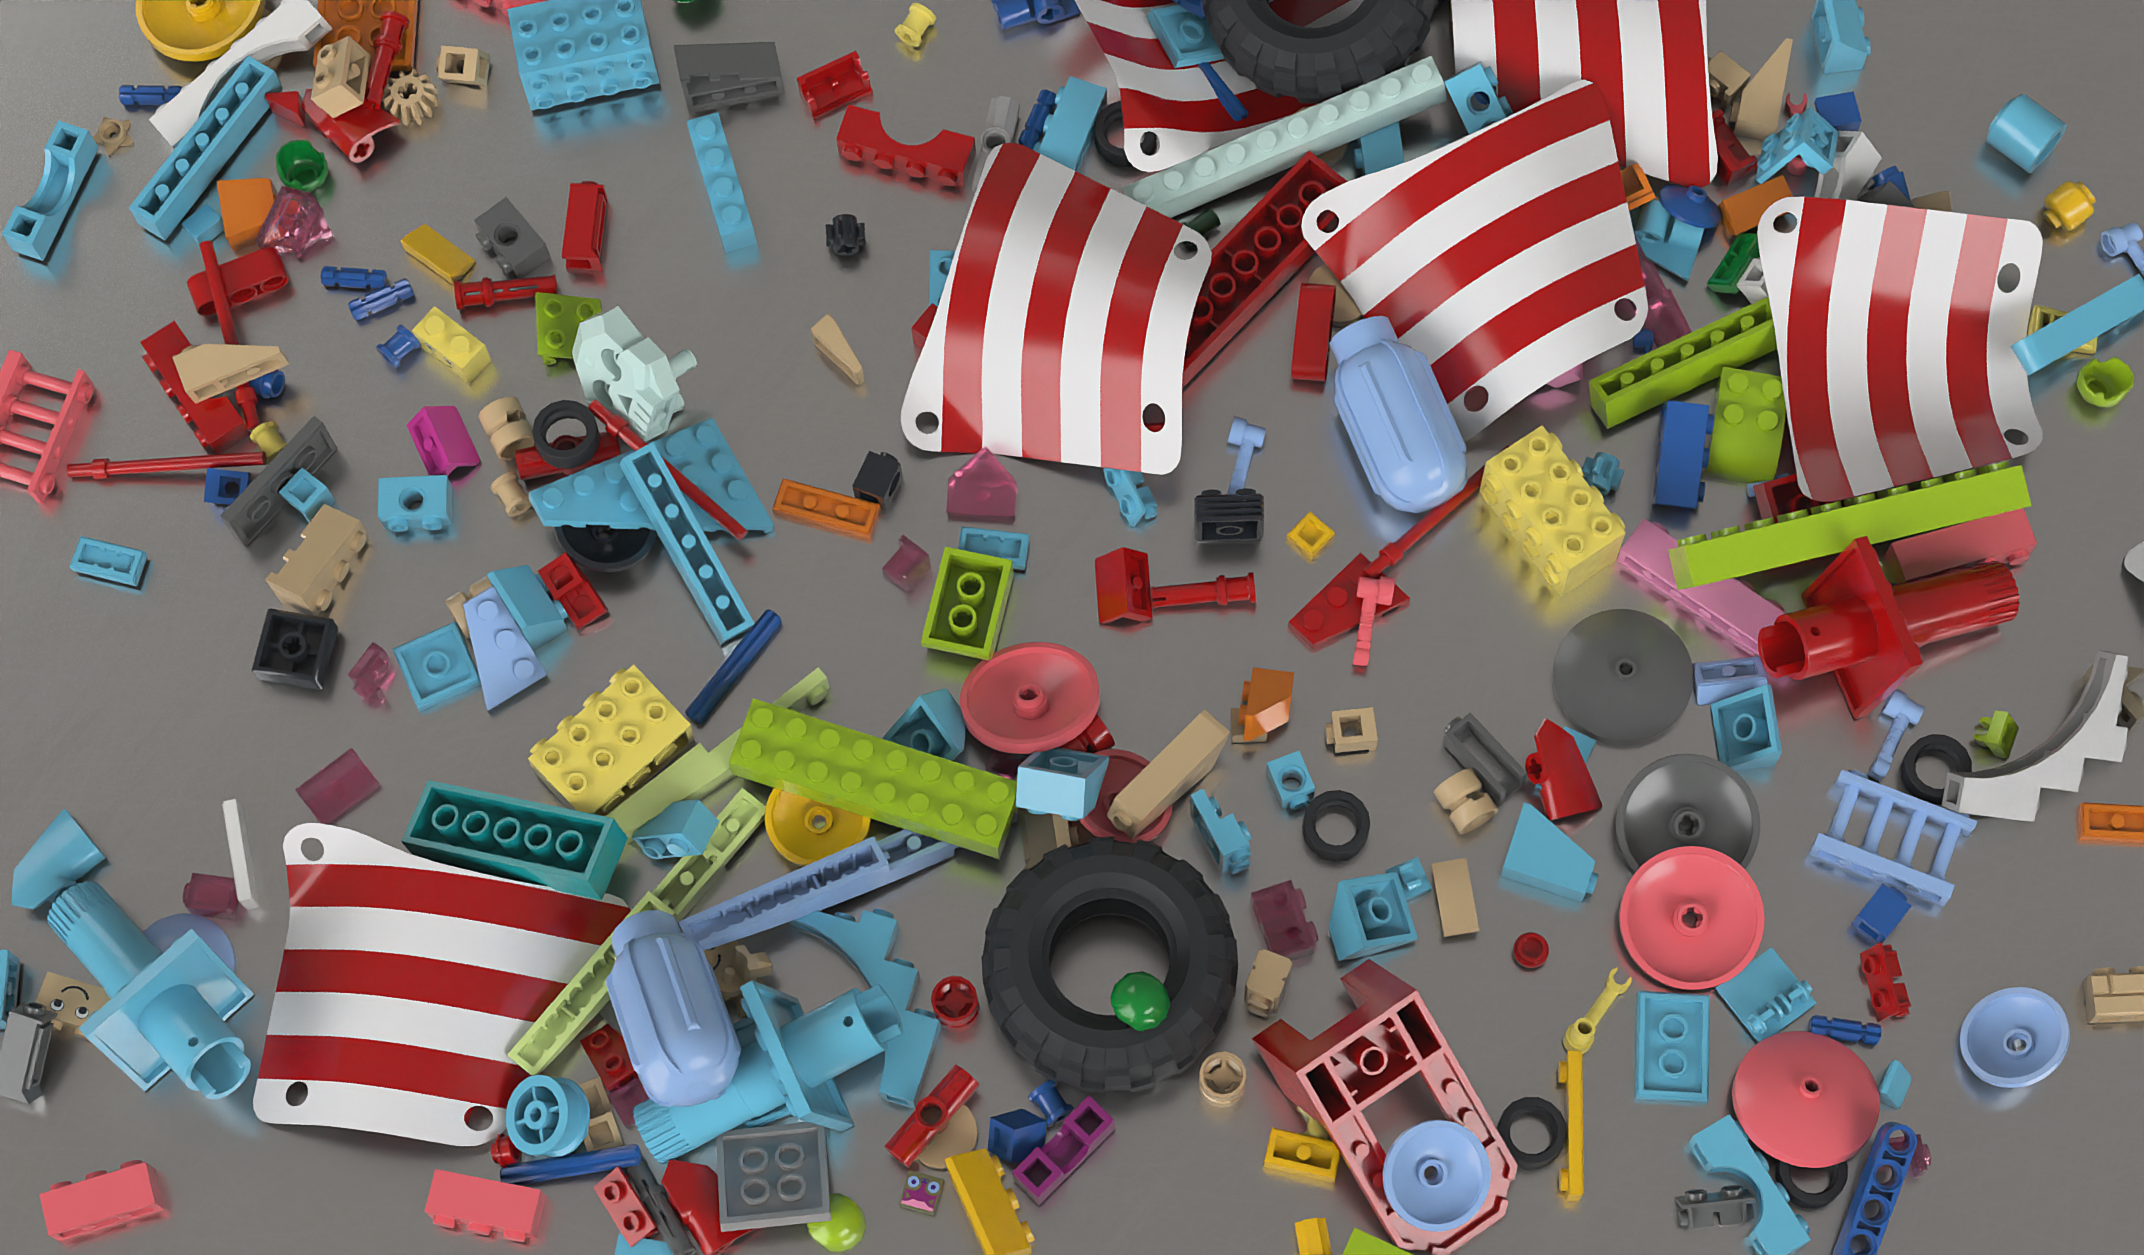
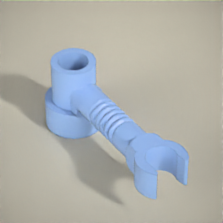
M2132 222L2121 228L2115 226L2102 232L2100 241L2104 251L2112 257L2122 252H2127L2144 277V253L2138 244L2142 240L2143 234L2139 225Z
M1236 416L1233 418L1227 442L1239 445L1240 449L1227 494H1236L1237 490L1243 489L1254 446L1261 448L1266 428L1249 424L1247 419Z
M1897 688L1887 697L1881 711L1894 718V722L1884 741L1885 743H1883L1867 774L1878 781H1881L1882 777L1885 778L1894 753L1908 724L1916 725L1925 709L1924 706L1907 698L1908 694Z

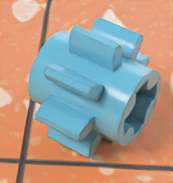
M1598 452L1594 459L1586 457L1582 467V477L1586 479L1585 481L1590 487L1593 485L1602 495H1606L1610 488L1618 490L1624 470L1618 468L1620 461L1616 457L1608 453Z

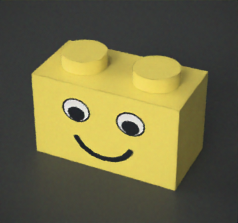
M435 306L412 330L414 336L420 342L421 348L468 384L491 361L485 344Z

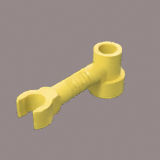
M1618 967L1611 970L1606 979V987L1585 1017L1579 1018L1566 1030L1563 1036V1044L1567 1050L1581 1051L1584 1054L1590 1049L1594 1042L1595 1026L1618 994H1623L1627 991L1632 982V977L1625 984L1620 985L1613 978Z

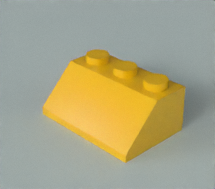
M983 1148L945 1158L944 1161L948 1174L984 1254H1031L1032 1250L1029 1243L1035 1241V1238L1027 1221L1020 1223L1014 1210L1020 1208V1205L1012 1188L1005 1190L999 1177L1005 1175V1172L997 1155L990 1157L987 1149Z

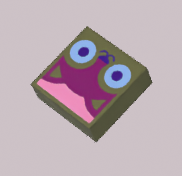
M909 1170L899 1206L935 1216L945 1182L944 1179Z

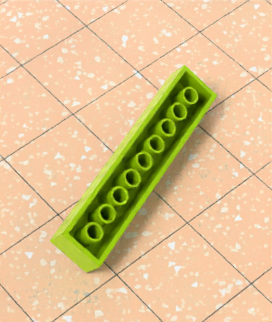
M2005 461L1976 468L1978 475H1976L1975 469L1943 476L1945 483L1942 482V477L1910 484L1912 491H1909L1908 485L1877 492L1878 499L1875 498L1874 493L1844 500L1845 507L1843 508L1841 501L1810 508L1812 515L1809 516L1807 509L1777 516L1778 523L1776 524L1773 517L1744 524L1745 531L1741 532L1738 525L1710 532L1712 539L1707 540L1706 533L1677 540L1678 547L1668 549L1677 590L1693 588L1842 552L1854 539L1864 536L1868 537L1870 544H1876L2032 506L2022 465L2010 467L2009 462Z

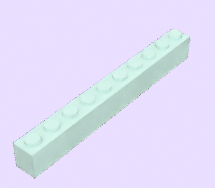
M1429 56L1187 161L1122 187L1124 195L1172 218L1292 167L1308 151L1318 156L1447 101L1445 84L1432 56Z

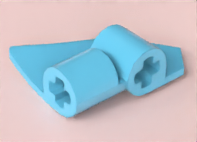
M1651 200L1630 210L1629 213L1638 253L1680 278L1689 280L1704 228L1695 227L1672 216L1662 206L1660 201Z
M66 809L59 813L15 867L11 905L35 910L47 900L54 903L65 890H69L71 886H76V880L79 877L84 876L106 858Z

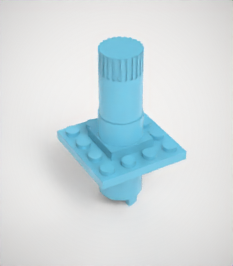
M84 881L83 883L76 884V886H71L67 891L65 890L57 898L56 902L52 904V908L49 910L50 914L47 917L49 920L48 924L100 983L111 999L102 1008L93 1012L78 1029L144 1091L150 1088L170 1069L176 1073L189 1089L201 1091L208 1099H219L236 1090L248 1076L251 1063L244 1054L242 1040L226 1024L225 1020L249 1000L254 993L192 928L186 934L178 937L172 946L163 953L158 947L154 946L99 883Z
M753 980L740 986L744 996L741 999V1005L750 1019L753 1018L758 1027L753 1030L757 1040L741 1048L738 1058L739 1064L729 1086L725 1089V1094L717 1100L711 1099L691 1107L660 1106L649 1098L636 1105L633 1110L635 1123L646 1147H648L650 1153L659 1163L666 1164L669 1160H674L755 1116H761L786 1103L791 1115L798 1117L800 1120L840 1132L855 1126L833 1077L887 1050V1041L903 1033L900 1016L887 992L879 984L864 992H861L858 988H853L804 1014L796 997Z

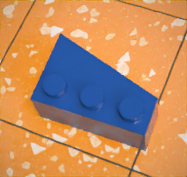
M1670 400L1662 404L1661 415H1663L1662 430L1658 437L1659 453L1655 468L1653 505L1695 509L1697 508V502L1703 503L1705 482H1700L1701 468L1707 469L1710 448H1704L1706 434H1712L1714 414L1708 413L1709 405Z

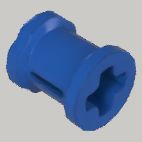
M401 324L396 328L397 332L385 344L376 346L381 356L396 369L401 365L400 361L411 350L421 347L417 338Z
M1052 1080L1046 1081L1028 1096L1030 1102H1036L1047 1118L1046 1125L1048 1127L1058 1124L1075 1109L1072 1104L1065 1102L1056 1088L1057 1083Z

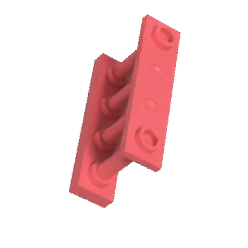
M10 349L0 370V445L5 444L41 455L35 472L0 463V477L29 485L27 491L38 503L43 504L46 495L52 492L55 485V473L84 404L91 400L93 383L85 371L78 369L73 382L31 371V365L22 353ZM28 383L66 394L67 396L60 412L19 401L18 396L22 387ZM19 414L53 424L54 427L48 441L44 442L6 431L5 427L9 417Z

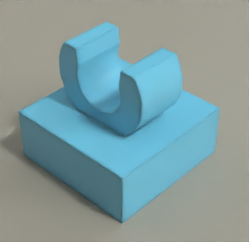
M1418 857L1385 870V873L1398 872L1407 902L1432 891L1431 884Z

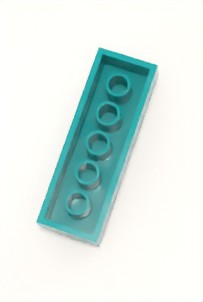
M428 780L401 842L412 855L434 862L505 879L548 886L556 891L602 900L628 837L614 818Z

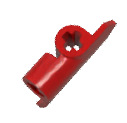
M313 88L306 89L301 103L302 110L311 118L321 135L330 144L334 142L352 162L356 163L364 161L373 152L374 141L371 138L372 135L401 123L398 118L381 108L378 110L373 108L372 110L362 105L332 118L311 100Z
M1547 718L1544 719L1534 735L1538 752L1528 755L1525 769L1531 782L1541 784L1542 789L1539 792L1546 818L1550 821L1602 808V802L1574 737Z
M669 1160L661 1183L669 1195L668 1202L680 1220L681 1225L688 1227L704 1255H717L733 1244L735 1239L754 1230L745 1229L721 1232L718 1175L708 1165Z

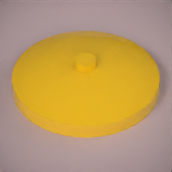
M136 0L135 7L138 24L153 47L170 58L196 62L224 55L230 50L231 45L236 40L245 37L252 31L263 15L266 0Z

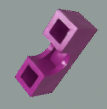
M1088 1095L1063 1120V1126L1056 1135L1042 1148L1036 1147L1012 1172L1013 1181L1040 1205L1115 1130V1120Z

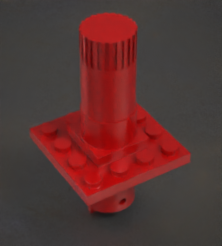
M1864 536L1854 539L1801 594L1806 606L1805 609L1782 614L1776 618L1774 625L1760 629L1758 634V651L1766 671L1777 679L1789 676L1794 680H1801L1834 671L1855 720L1870 714L1923 664L1920 647L1928 643L2014 620L2017 616L2016 613L2019 611L2018 606H2020L2018 586H2016V580L2013 578L2009 568L2005 567L2000 561H1991L1919 581L1891 586V583L1885 578L1880 567L1877 551L1871 546L1868 537Z

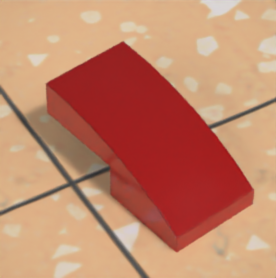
M566 552L537 571L554 599L561 602L577 629H583L609 611L588 578Z

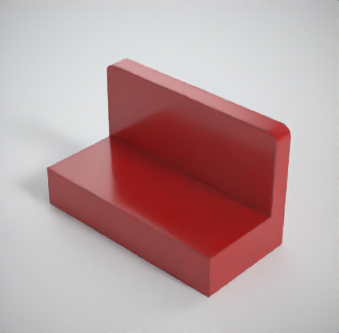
M1122 547L1095 559L1099 622L1107 624L1122 617L1141 622L1152 619L1148 553Z

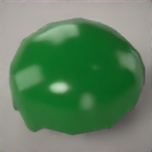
M291 140L281 146L276 155V170L279 179L286 187L297 193L314 191L324 183L328 175L327 161L325 160L324 153L314 149L310 141Z
M1143 971L1127 973L1114 985L1110 996L1111 1006L1116 1016L1137 1031L1156 1028L1167 1017L1170 1007L1168 993L1164 985L1158 978Z

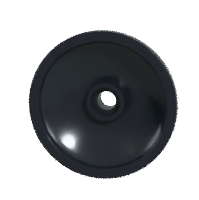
M586 524L585 528L573 527L571 525L554 527L557 542L563 552H566L571 560L580 566L598 572H617L638 564L652 549L657 535L656 530L646 527L639 529L610 528V525ZM604 532L610 537L601 538L598 534Z

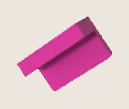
M424 406L406 425L429 476H448L458 466H476L480 462L477 451L455 406Z

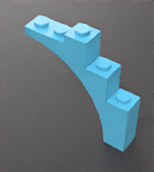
M873 909V912L863 910L859 923L855 922L856 919L851 915L835 912L833 916L821 912L822 910L790 921V926L813 934L837 949L859 971L869 988L879 984L889 995L900 1016L903 1033L887 1041L888 1048L885 1050V1065L879 1093L881 1099L915 1109L941 1031L940 1020L935 1019V1014L919 1008H916L914 1012L910 1011L920 981L919 971L914 968L915 965L899 958H895L893 962L889 961L899 931L897 919H893L894 915L888 911Z

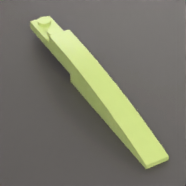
M818 667L772 704L800 712L809 704L815 705L827 695V690L830 688L828 679ZM741 728L709 753L701 743H698L605 816L614 818L626 834L628 839L625 845L634 841L632 837L638 829L659 815L673 802L702 800L736 777L732 773L729 760Z
M741 788L716 817L719 823L703 854L682 857L652 893L648 891L625 919L643 911L661 910L671 914L677 922L683 920L726 870L725 865L764 821L766 806ZM613 932L507 1054L509 1058L531 1076L539 1075L610 1000L606 979L611 973L616 960L611 940Z

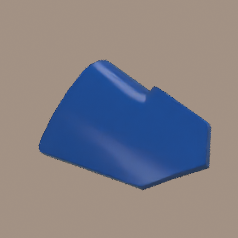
M991 0L1003 31L1038 20L1041 24H1049L1078 15L1081 12L1075 0Z

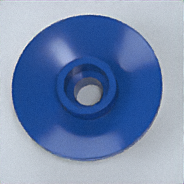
M1668 184L1663 186L1659 192V200L1662 206L1672 216L1686 224L1699 228H1713L1722 219V213L1717 204L1707 196L1705 190L1698 186L1691 185L1687 188L1678 184Z

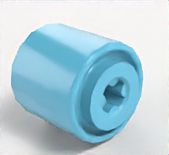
M2020 94L2015 99L2009 100L1996 115L1988 129L1989 133L1986 142L2025 171L2032 173L2056 147L2067 129V124L2026 94Z

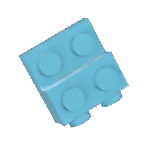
M1204 789L1191 794L1190 815L1222 875L1229 871L1232 874H1236L1251 865L1248 858L1252 855L1248 841L1252 838L1243 821L1237 822L1233 813L1220 819L1222 811L1214 796L1208 798Z

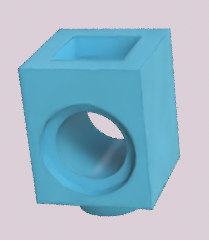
M1300 751L1266 763V775L1281 810L1289 807L1291 810H1297L1310 804V799L1314 798L1315 786ZM1293 777L1300 781L1301 786L1290 790L1282 782L1286 778Z

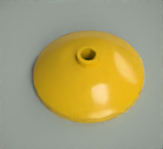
M777 788L772 790L765 808V826L774 848L784 858L802 867L864 841L871 822V818ZM817 819H824L826 821L825 826L822 828H816L813 824Z

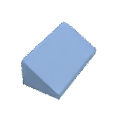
M1760 657L1692 664L1693 685L1698 705L1712 704L1767 684V676Z

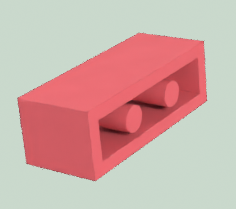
M132 1160L121 1164L120 1170L107 1173L105 1170L95 1171L87 1174L85 1180L72 1184L71 1181H63L51 1185L50 1191L39 1194L48 1235L57 1241H62L164 1210L155 1168L147 1162L142 1163V1160Z
M435 1169L424 1212L431 1218H434L433 1224L442 1227L454 1228L455 1223L469 1225L468 1231L489 1235L490 1230L504 1232L503 1237L506 1239L524 1242L525 1237L535 1239L537 1237L546 1195L540 1189Z

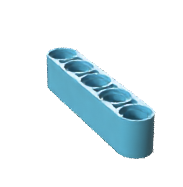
M2137 274L2010 346L2027 375H2031L2144 310V280L2140 274Z

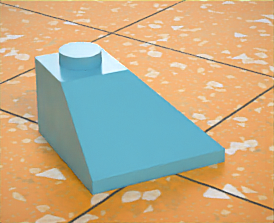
M947 688L920 695L883 736V739L953 761L964 750L965 723L961 708Z
M1398 872L1352 878L1338 882L1329 930L1339 961L1369 956L1418 939Z

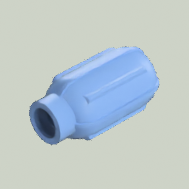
M1373 316L1362 319L1339 331L1329 343L1339 365L1335 376L1336 394L1334 401L1374 493L1381 496L1386 504L1393 508L1415 514L1433 509L1447 502L1454 495L1460 493L1467 482L1466 444L1427 357L1411 346L1399 343L1389 318L1385 316Z
M647 910L636 913L623 920L613 932L611 940L616 960L611 973L606 979V987L632 1066L637 1072L648 1097L660 1106L691 1107L711 1099L717 1100L725 1094V1089L729 1086L739 1064L738 1058L741 1053V1047L713 968L708 962L699 942L687 934L681 933L677 920L671 914L661 910Z

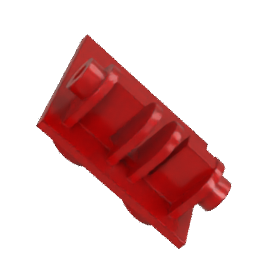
M609 1024L579 1041L609 1092L613 1089L619 1091L620 1087L632 1081L631 1075L634 1076L635 1080L639 1079L632 1066L623 1037Z

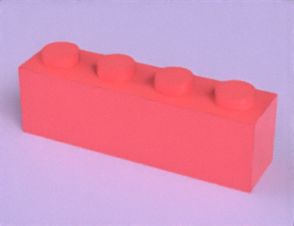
M2024 508L1893 542L1885 555L1895 582L1898 584L1911 583L1991 561L2009 562L2010 565H2016L2030 558L2037 545V541Z

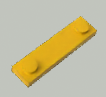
M1568 1050L1564 1061H1559L1558 1082L1564 1083L1567 1130L1565 1169H1560L1559 1189L1560 1191H1566V1201H1579L1584 1194L1583 1065L1581 1051Z

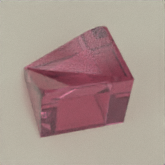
M993 749L985 764L986 772L1014 780L1018 773V766L1024 762L1026 754L1006 753Z

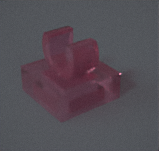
M639 1077L607 1095L626 1128L635 1124L634 1107L649 1099Z

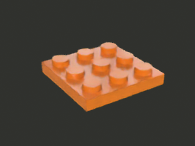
M318 0L317 11L333 29L314 46L313 67L315 71L319 50L347 36H350L371 55L370 69L375 54L373 40L375 36L379 35L382 25L380 17L384 11L398 12L406 16L410 21L409 27L404 30L401 39L402 51L399 55L395 56L391 71H412L414 67L418 0Z

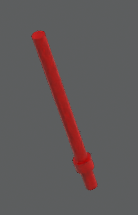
M203 241L199 246L224 342L228 345H239L213 242ZM246 382L236 387L237 390L234 392L237 406L242 408L247 430L253 431L260 425L255 407L258 401L255 389L250 387L249 382Z
M598 400L590 403L588 409L606 425L605 430L615 439L621 438L634 451L648 445L628 427L629 423L619 414L614 415ZM662 457L679 489L738 541L742 540L748 530Z
M1507 445L1506 447H1504L1500 452H1502L1503 450H1505L1506 448H1508L1509 445ZM1485 465L1467 479L1460 493L1431 510L1396 542H1389L1379 551V556L1362 570L1364 577L1374 579L1388 566L1393 567L1403 558V553L1476 491L1481 486Z
M263 451L110 461L109 458L93 459L92 463L68 464L67 475L68 477L93 476L94 479H107L111 475L257 466L266 465L267 456Z

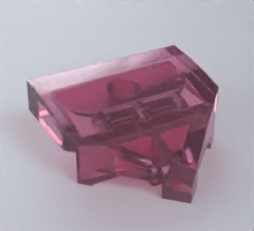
M282 186L255 239V243L260 249L273 247L279 252L289 253L292 251L299 258L307 247L321 239L327 242L334 238V235L328 227L323 214V208L311 193Z
M987 446L948 478L946 513L1015 516L1017 481Z

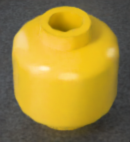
M2065 181L2045 197L2044 205L2047 211L2043 213V216L2054 229L2061 226L2067 231H2072L2094 213L2093 203L2096 200L2082 182L2078 181L2075 184L2071 181Z

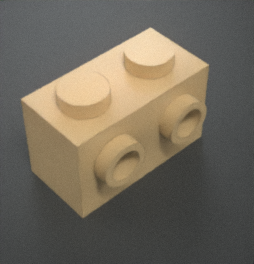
M350 36L324 46L319 50L317 56L318 60L313 79L311 100L332 118H335L363 104L371 55Z

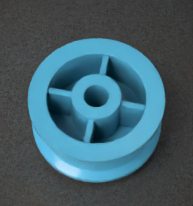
M533 1075L523 1080L511 1094L506 1109L507 1132L516 1148L523 1153L546 1155L549 1157L566 1156L573 1152L588 1135L589 1103L583 1089L573 1080L562 1077L552 1078L546 1075Z

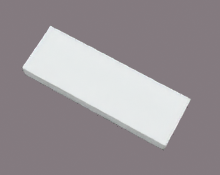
M236 799L223 801L224 804L222 806L237 898L247 910L258 908L260 906L244 809Z

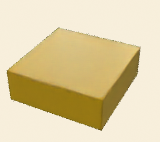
M1309 511L1287 534L1286 539L1313 560L1335 537V532Z

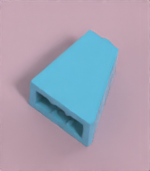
M1524 802L1500 875L1501 877L1582 903L1586 892L1593 894L1599 874L1592 872L1596 861L1536 808Z

